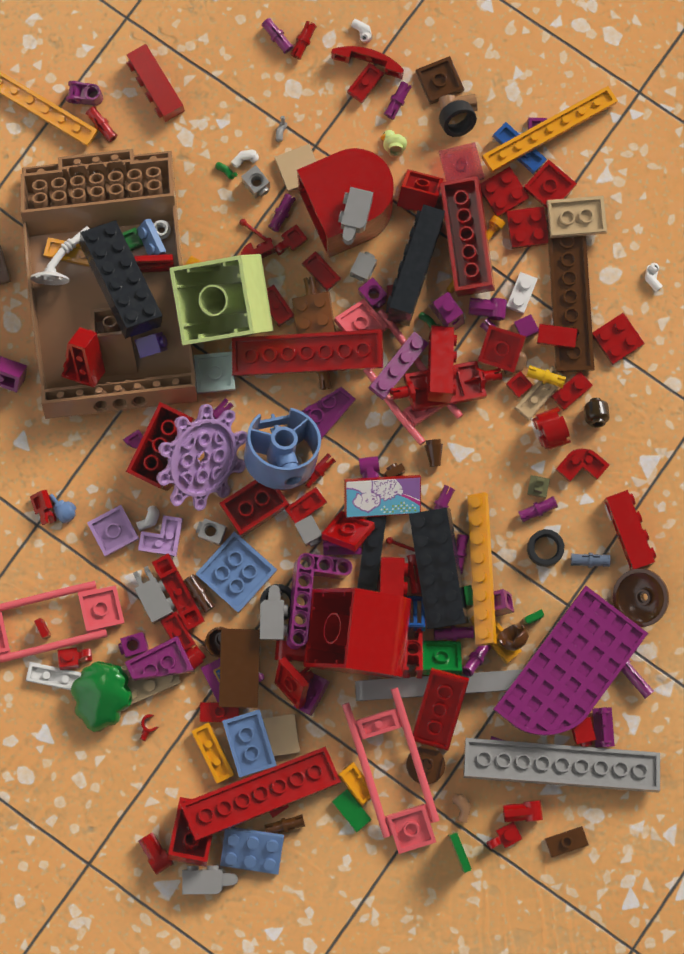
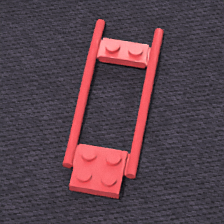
M365 299L356 303L334 319V322L342 331L382 329L384 332L389 328L401 346L406 341V338L393 321L387 320V313L383 309L376 313ZM419 357L414 361L419 371L428 370ZM372 369L363 370L371 382L376 379L377 376ZM389 394L384 399L396 418L420 446L426 440L416 430L415 426L444 407L413 412L410 405L404 411H401ZM455 404L447 405V408L457 419L463 416V413Z
M95 581L1 603L0 663L108 637L107 627L124 624L116 585L97 589ZM78 592L87 634L10 652L2 611Z
M395 687L390 690L396 708L355 721L350 703H344L342 707L383 838L393 835L398 853L401 854L436 843L431 823L438 822L440 819L399 689ZM402 727L426 804L385 816L361 740Z

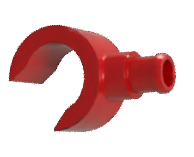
M152 714L145 715L142 718L141 726L143 731L140 739L146 741L150 732L158 729V726L152 729H148L145 726L146 719L154 716Z

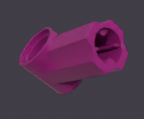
M470 298L468 315L485 316L499 321L505 320L507 300L502 298H491L490 300Z
M378 456L359 458L362 478L379 477Z

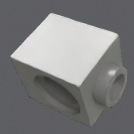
M256 165L241 176L243 184L255 198L263 197L269 192L270 182ZM255 180L262 182L258 187L252 185Z
M359 252L350 270V276L366 283L377 265L375 256L369 252Z
M312 515L295 523V527L306 546L310 544L312 547L321 542L322 534Z
M204 518L203 523L199 522L196 533H199V539L221 546L227 527ZM214 527L216 533L213 536H207L205 533L207 528Z

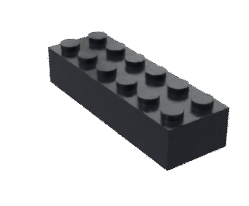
M424 204L422 210L417 211L414 227L411 229L409 242L406 244L403 260L400 262L398 275L394 280L393 290L386 305L385 313H388L387 320L410 326L442 228L445 211Z
M115 220L80 232L79 244L124 338L127 339L161 327L163 315L117 221Z
M446 507L409 514L427 629L469 623L451 509Z

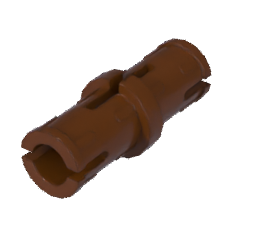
M195 574L190 575V578L187 577L184 580L193 593L192 597L197 599L204 613L215 607L206 594L207 590L205 587L202 588Z
M301 814L288 819L281 818V821L265 824L264 826L266 832L275 834L285 832L286 834L290 830L305 827V823Z

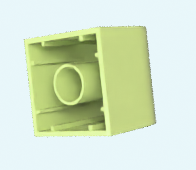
M261 254L238 255L170 268L182 345L274 331Z

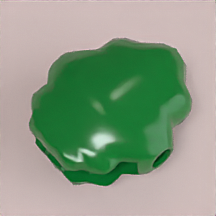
M100 661L94 662L82 669L81 677L76 679L71 686V694L76 701L75 713L83 720L87 728L93 732H100L108 726L117 724L120 721L121 711L127 709L131 704L132 692L127 686L129 678L123 672L121 666Z

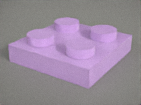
M122 505L87 522L105 557L139 540Z

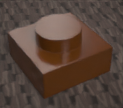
M394 463L387 467L385 477L400 476L405 473L403 464L397 465V463Z

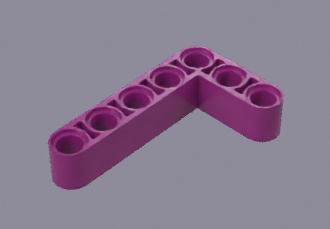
M303 553L295 561L287 645L291 649H300L308 640L313 577L346 578L353 568L352 563L348 559ZM300 560L307 561L308 568L303 567L300 564ZM319 563H325L327 570H322ZM338 565L344 566L346 573L340 572ZM304 579L307 585L305 587L301 586L298 580ZM297 597L304 599L305 605H299ZM295 616L302 618V625L296 623ZM294 635L301 638V644L294 642Z

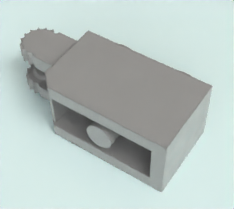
M350 187L349 193L345 192L343 204H346L345 210L340 212L338 222H341V229H344L342 241L346 245L353 243L356 233L365 231L373 200V192Z
M275 584L269 588L268 600H264L260 604V640H284V636H288V624H284V616H288V605H284V600H281L280 588Z
M208 865L207 869H199V866H187V870H182V895L219 894L223 890V886L235 885L238 882V876L233 873H223V869H219V865Z

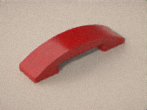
M344 46L334 48L331 51V59L349 64L351 57L383 66L385 67V75L403 79L404 69L393 59L376 50L358 46Z
M169 553L153 561L152 564L187 630L205 622Z

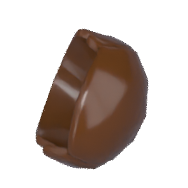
M516 624L505 628L497 636L501 646L508 651L521 649L529 638L526 628L523 625L519 628Z
M221 626L212 629L207 634L204 642L206 650L210 655L220 657L221 628H225Z

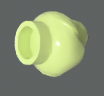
M386 130L381 136V140L384 141L383 147L390 156L399 157L403 154L407 147V140L404 136L395 134L392 130Z

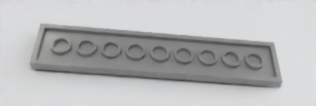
M465 738L463 778L659 793L660 753Z

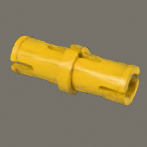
M531 365L526 377L542 381V384L546 385L548 383L563 388L566 379L565 376L551 373L548 369L545 371Z

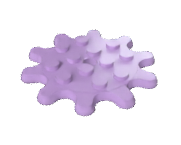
M203 404L200 406L198 416L194 422H189L187 417L184 416L176 418L174 424L177 428V436L175 440L171 443L163 442L158 447L160 454L168 458V464L164 470L157 474V481L160 485L174 484V489L170 496V501L174 506H180L187 497L192 496L194 508L201 511L206 507L209 494L216 492L221 498H226L229 495L230 487L227 483L229 475L235 472L241 473L246 467L244 460L237 457V450L246 443L247 433L245 431L232 432L231 425L235 420L234 411L225 410L219 418L214 419L212 406ZM204 452V458L200 461L198 458Z

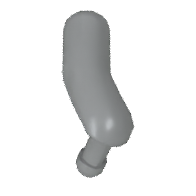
M284 116L280 117L281 123L276 130L275 140L277 142L283 141V132L287 127Z

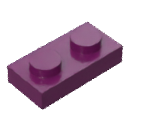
M314 673V677L307 681L309 687L304 707L298 709L310 716L313 715L330 683Z

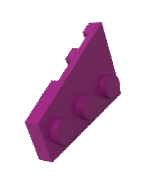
M340 387L316 403L304 408L302 412L316 423L322 440L356 399L344 388Z
M178 636L125 662L134 681L195 672Z

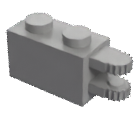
M146 566L144 571L150 580L143 583L140 574L137 571L134 572L133 575L139 584L134 589L151 622L155 624L174 613L172 609L175 606L170 597L166 598L164 594L166 588L162 581H157L149 567Z

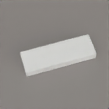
M30 662L26 681L71 690L73 682L81 677V672L60 670L57 667Z

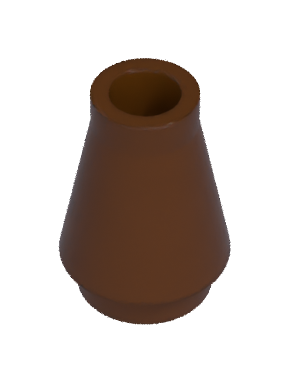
M441 439L426 440L424 447L430 467L441 466L443 448Z

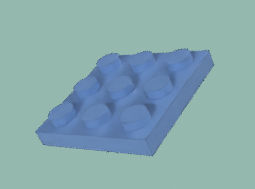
M234 531L198 570L196 575L239 613L275 574L277 569Z

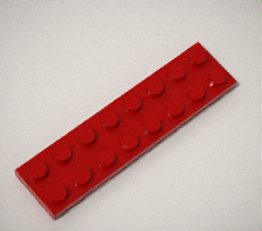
M382 329L232 338V375L234 377L383 368Z
M325 746L181 803L180 806L196 842L341 783V780Z

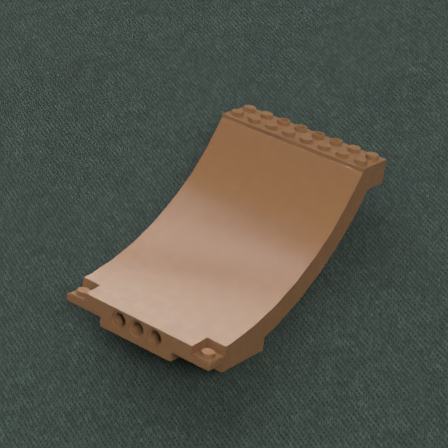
M133 149L58 157V164L23 167L21 174V217L23 221L33 332L41 381V404L45 419L158 406L159 402L166 405L198 402L192 344L182 345L170 271L142 272L163 315L161 327L127 339L124 338L91 267L60 260L55 267L56 272L67 276L69 283L45 285L33 282L30 279L31 275L45 271V268H47L48 263L52 259L43 255L48 237L67 241L68 238H73L86 226L91 229L115 220L122 233L135 227L137 229L145 219H151L153 224L159 220L168 222L171 227V233L167 238L161 239L166 249L165 254H173L174 267L183 266L172 151L134 155ZM163 227L158 229L159 233H163L165 231V228ZM144 246L131 251L133 256L148 255ZM80 327L87 330L90 329L96 332L98 336L105 373L94 388L61 377L64 371L63 364L66 361L65 354L68 342ZM162 332L167 339L168 350L140 358L135 340Z

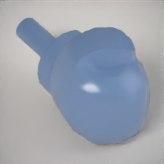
M53 494L49 495L51 501L55 504L53 510L62 523L70 522L76 516V506L69 501H58Z

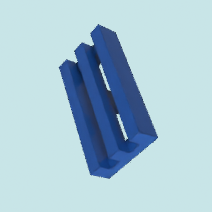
M406 596L413 601V623H410L409 619L408 631H410V628H413V631H417V628L425 631V611L422 596ZM417 601H421V623H417Z

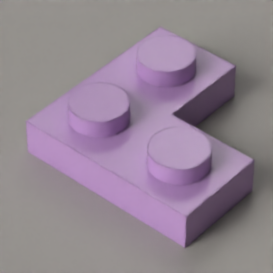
M163 515L160 534L141 531L138 551L162 555L169 553L170 556L177 557L183 518Z

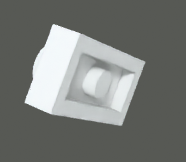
M520 272L506 308L524 314L538 278Z

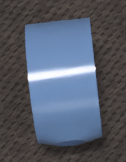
M290 408L289 415L275 417L274 414H271L270 419L261 420V414H258L249 426L244 450V462L248 472L256 481L273 489L286 490L302 485L312 476L315 470L321 446L320 431L316 423L308 415L294 408ZM273 427L270 428L272 434L259 431V429ZM302 440H305L310 446L313 456L307 462L299 465L295 455L296 446ZM257 453L267 455L268 463L261 459Z

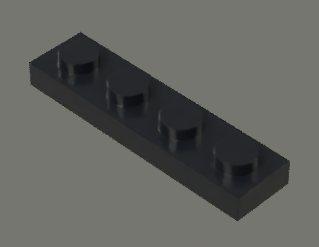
M387 516L367 517V520L375 523V529L363 543L357 588L371 591L377 590Z

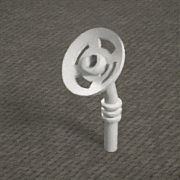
M86 226V227H85L84 229H82L80 232L85 231V230H88V229H90V228H89L88 226ZM80 232L73 238H68L64 244H61V248L48 263L45 271L31 275L30 279L33 282L45 285L69 283V278L56 272L55 267L66 253L68 254L73 248H76V244L80 241Z

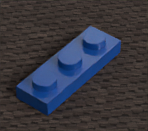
M505 122L492 137L502 145L520 134ZM536 149L517 159L532 174L547 161Z

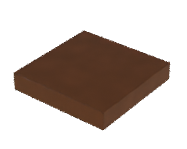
M450 56L416 69V74L430 105L438 102L442 96L456 95L464 91Z

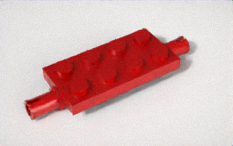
M477 361L453 365V368H457L456 379H453V384H456V395L452 396L450 403L427 401L428 370L404 374L403 378L406 386L390 388V396L392 400L408 397L413 412L484 399L487 396L485 384L491 381L502 380V373H499L501 369L484 371L479 368Z

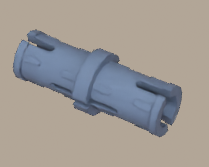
M571 553V566H588V568L593 566L610 567V555Z

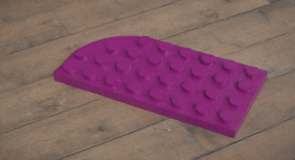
M585 586L493 710L514 727L529 734L545 736L568 731L586 719L648 633L589 587Z

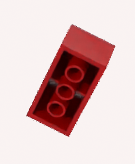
M159 402L126 472L162 490L168 491L174 485L173 483L163 486L157 481V474L164 470L168 464V458L160 454L158 447L163 442L171 443L175 440L177 436V428L174 424L176 418L184 416L191 423L196 419Z

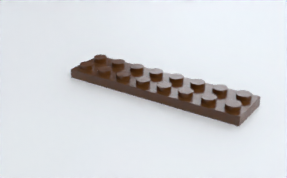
M547 223L553 326L577 329L575 349L554 346L556 372L594 371L586 236L550 238L549 223Z

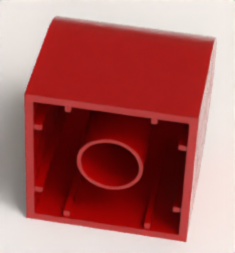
M359 148L345 149L297 169L300 196L329 258L377 237L388 225L392 214L394 182L388 165L375 153ZM350 187L373 192V200L365 231L356 233L353 243L346 245L342 241L344 229H341V222H338L340 212L344 211L346 204H343L345 192L349 193Z
M360 588L312 589L308 640L306 642L303 667L374 677L403 678L412 599Z

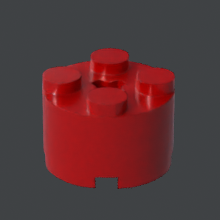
M558 407L536 414L535 418L532 419L535 429H538L541 434L538 437L539 442L548 451L571 443V440L567 438L570 437L565 419L563 416L559 417L557 413L560 412Z

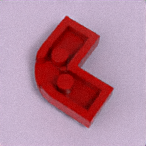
M576 449L571 451L555 470L569 482L582 468L597 480L610 464L591 449Z

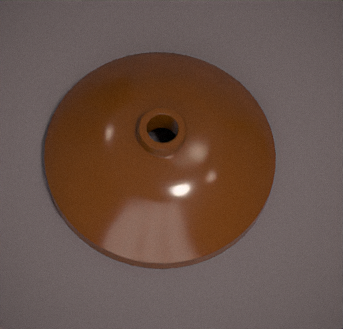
M633 569L624 573L616 582L613 590V604L617 610L638 626L646 627L657 623L666 613L669 605V592L663 579L655 572L648 569ZM644 594H647V596H648V599H647V600H644V598H643V595H644Z

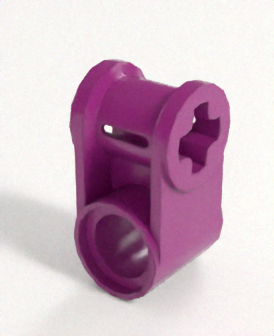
M79 81L68 82L69 93L66 97L67 102L97 106L103 101V94L96 84ZM98 92L96 97H89L91 93Z

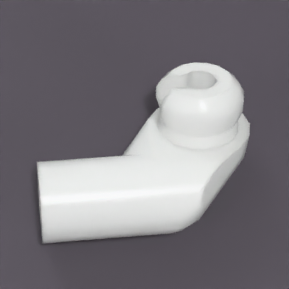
M253 149L239 152L230 163L235 168H238L245 160H250L252 163L257 162L259 155Z

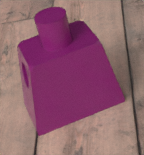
M449 292L429 304L443 326L454 327L455 331L465 324L464 314Z

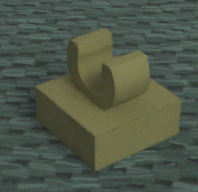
M531 475L527 495L546 498L550 479Z

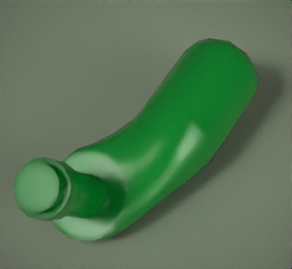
M221 162L215 164V168L224 172L229 179L237 177L238 174L236 172L233 173L227 165Z
M423 312L418 315V318L426 322L430 329L431 325L441 326Z

